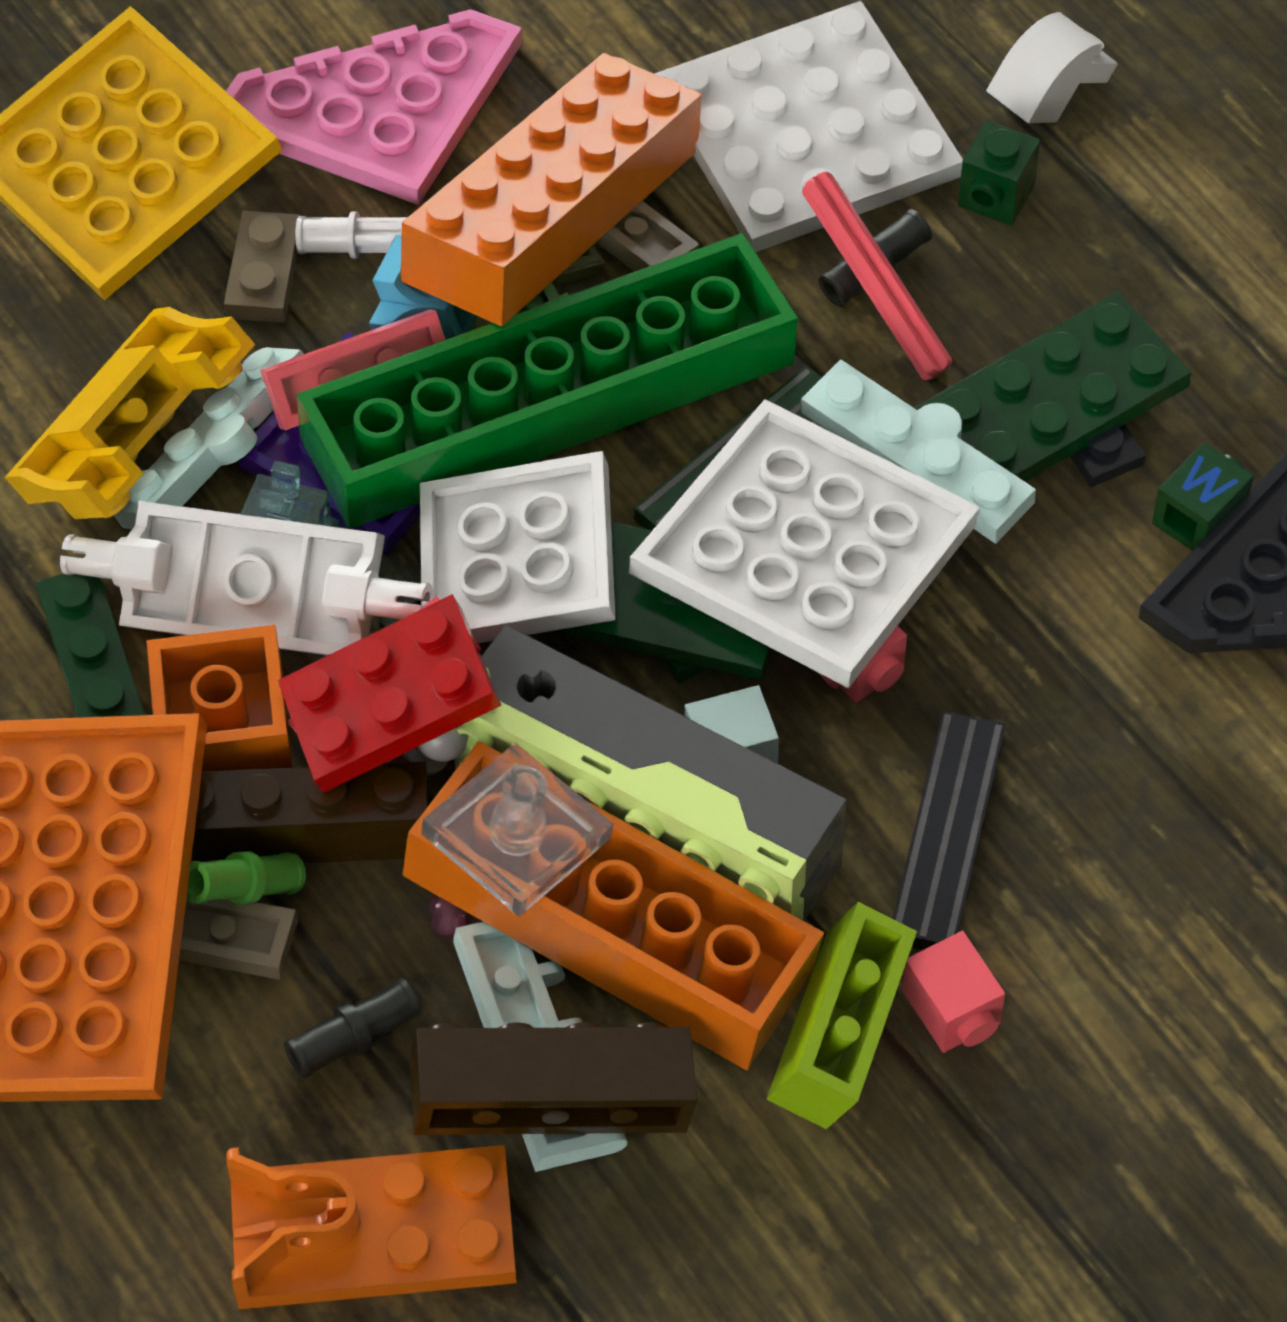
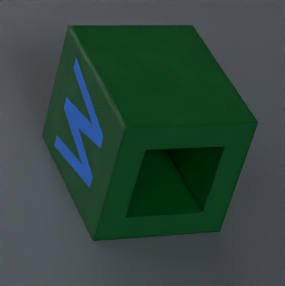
M1203 442L1158 488L1152 524L1193 551L1251 491L1254 475L1245 470L1244 466L1234 457L1221 454Z

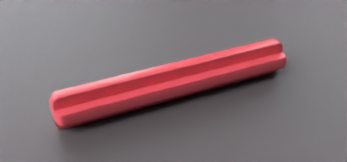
M828 171L813 176L805 183L802 189L803 196L920 377L925 381H930L941 376L951 366V356L834 176Z

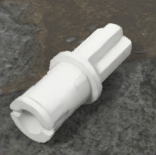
M358 211L350 212L349 217L299 216L295 229L297 252L299 254L349 253L351 259H358L360 253H387L395 236L402 235V222L408 217H360Z

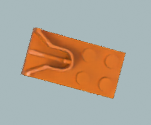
M505 1145L272 1167L240 1155L239 1147L231 1148L226 1152L227 1168L231 1181L234 1269L231 1272L238 1310L517 1283Z

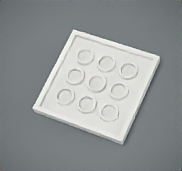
M862 1L655 73L658 76L673 79L682 86L702 93L699 137L695 143L696 153L693 156L738 232L744 234L755 253L824 228L802 193L805 183L813 176L824 171H828L834 176L858 215L961 177L962 157Z
M764 399L630 556L629 574L849 688L974 529L980 507Z

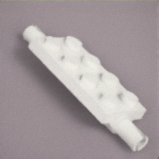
M144 501L138 502L135 526L127 537H121L117 542L69 534L64 539L62 549L73 551V553L85 554L86 556L85 558L60 556V568L64 574L112 579L113 584L120 587L123 599L119 621L120 626L185 636L275 624L281 650L328 656L368 636L374 616L401 620L422 608L421 605L406 603L407 600L430 602L433 599V590L430 583L423 582L420 584L379 578L385 538L382 534Z

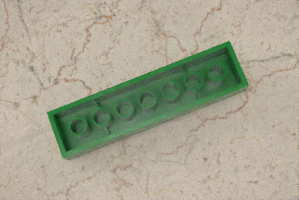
M741 233L516 314L502 327L491 323L297 393L300 439L349 529L420 504V483L524 465L793 365L798 317L744 234Z

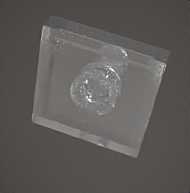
M514 743L423 818L421 834L520 917L610 840L614 824L517 743Z

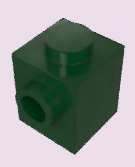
M985 120L962 161L958 206L1012 226L1035 186L1041 139Z

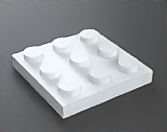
M603 451L420 483L421 583L425 582L432 585L433 598L437 596L441 600L451 594L454 595L462 607L471 632L478 643L493 641L505 625L525 635L616 620L609 467ZM421 601V606L424 607L428 602Z

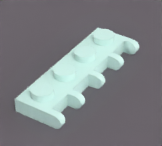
M485 922L456 928L453 943L484 1028H498L504 1024L514 1022L526 1023L534 1028L567 1027L574 1023L583 1022L580 1018L558 1021L546 987L556 985L564 980L565 973L561 965L554 961L537 964L531 948ZM624 1133L522 1134L535 1172L613 1154L624 1149L628 1144Z

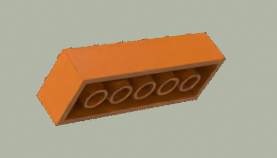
M602 53L402 222L401 282L502 327L696 153L695 143L699 137L702 93L682 86L673 79L658 76L629 64L622 58Z
M480 741L472 748L408 832L402 876L667 1026L690 1027L691 1039L746 1071L749 1070L812 975L824 936L823 931Z

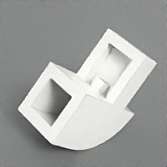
M1055 12L1037 21L1017 40L1006 55L986 91L1027 123H1055L1058 121L1079 83H1107L1118 63L1102 52L1104 44L1100 39L1083 30L1061 12Z

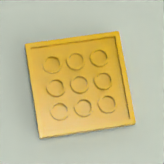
M130 6L0 114V202L103 300H106L278 155L282 148L278 138Z

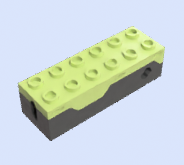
M507 625L502 628L482 655L502 706L456 729L460 735L468 734L465 750L454 759L456 769L476 743L480 741L803 921L806 920L842 865L847 799Z

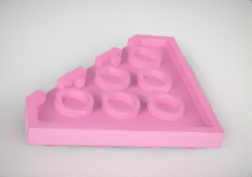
M469 9L448 15L449 23L418 31L415 24L371 36V45L341 53L339 46L295 57V66L263 74L259 67L238 73L226 92L278 138L282 148L279 154L419 205L523 43L522 27Z

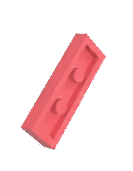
M429 309L260 370L279 428L288 430L299 426L297 393L444 341L445 337L437 312Z

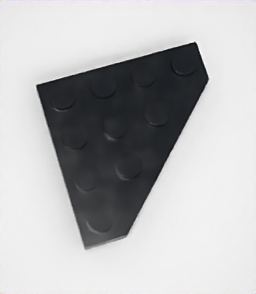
M1287 453L1141 604L1138 618L1186 652L1203 653L1287 648Z

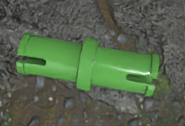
M251 851L233 852L225 860L190 861L186 900L190 903L204 904L208 901L229 899V901L236 905L255 903L265 895L296 894L305 883V866L297 854H290V852L258 857V855Z

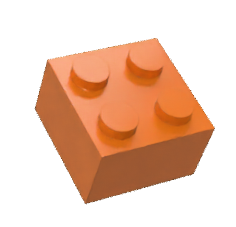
M275 624L147 640L153 715L200 713L207 724L202 772L293 768L289 724L287 723V706L277 681L284 676Z

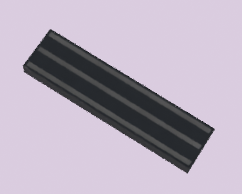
M942 711L893 915L894 920L917 931L912 948L924 950L958 933L960 930L1006 723Z

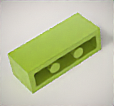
M857 902L827 931L766 1100L824 1129L831 1126L858 1102L917 933L916 930Z

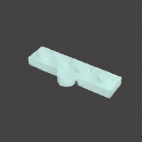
M265 347L251 354L242 364L243 371L227 388L221 389L210 396L204 403V412L187 429L173 435L164 446L165 452L148 470L143 471L144 474L129 490L132 493L130 501L122 510L114 515L123 528L133 529L139 501L183 506L220 466L234 463L249 453L258 439L253 429L258 427L273 411L260 370L304 355L303 352L299 349Z
M841 359L801 398V412L826 430L979 506L980 512L977 516L974 530L995 544L1035 503V488L961 440L962 420L959 413L953 407L942 403H932L916 410Z

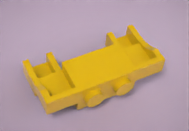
M171 307L153 309L4 478L28 504L60 503L74 519L102 517L106 519L112 517L130 501L132 493L129 490L144 474L135 463L139 451L156 432L169 423L174 416L175 410L192 390L213 387L214 389H220L231 383L242 371L243 365L241 361L255 346V343L232 316L202 319L181 313Z

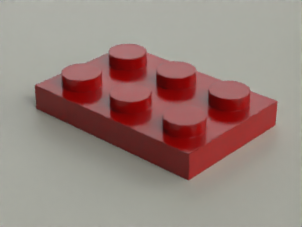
M453 594L277 680L313 780L323 793L502 706L462 607Z

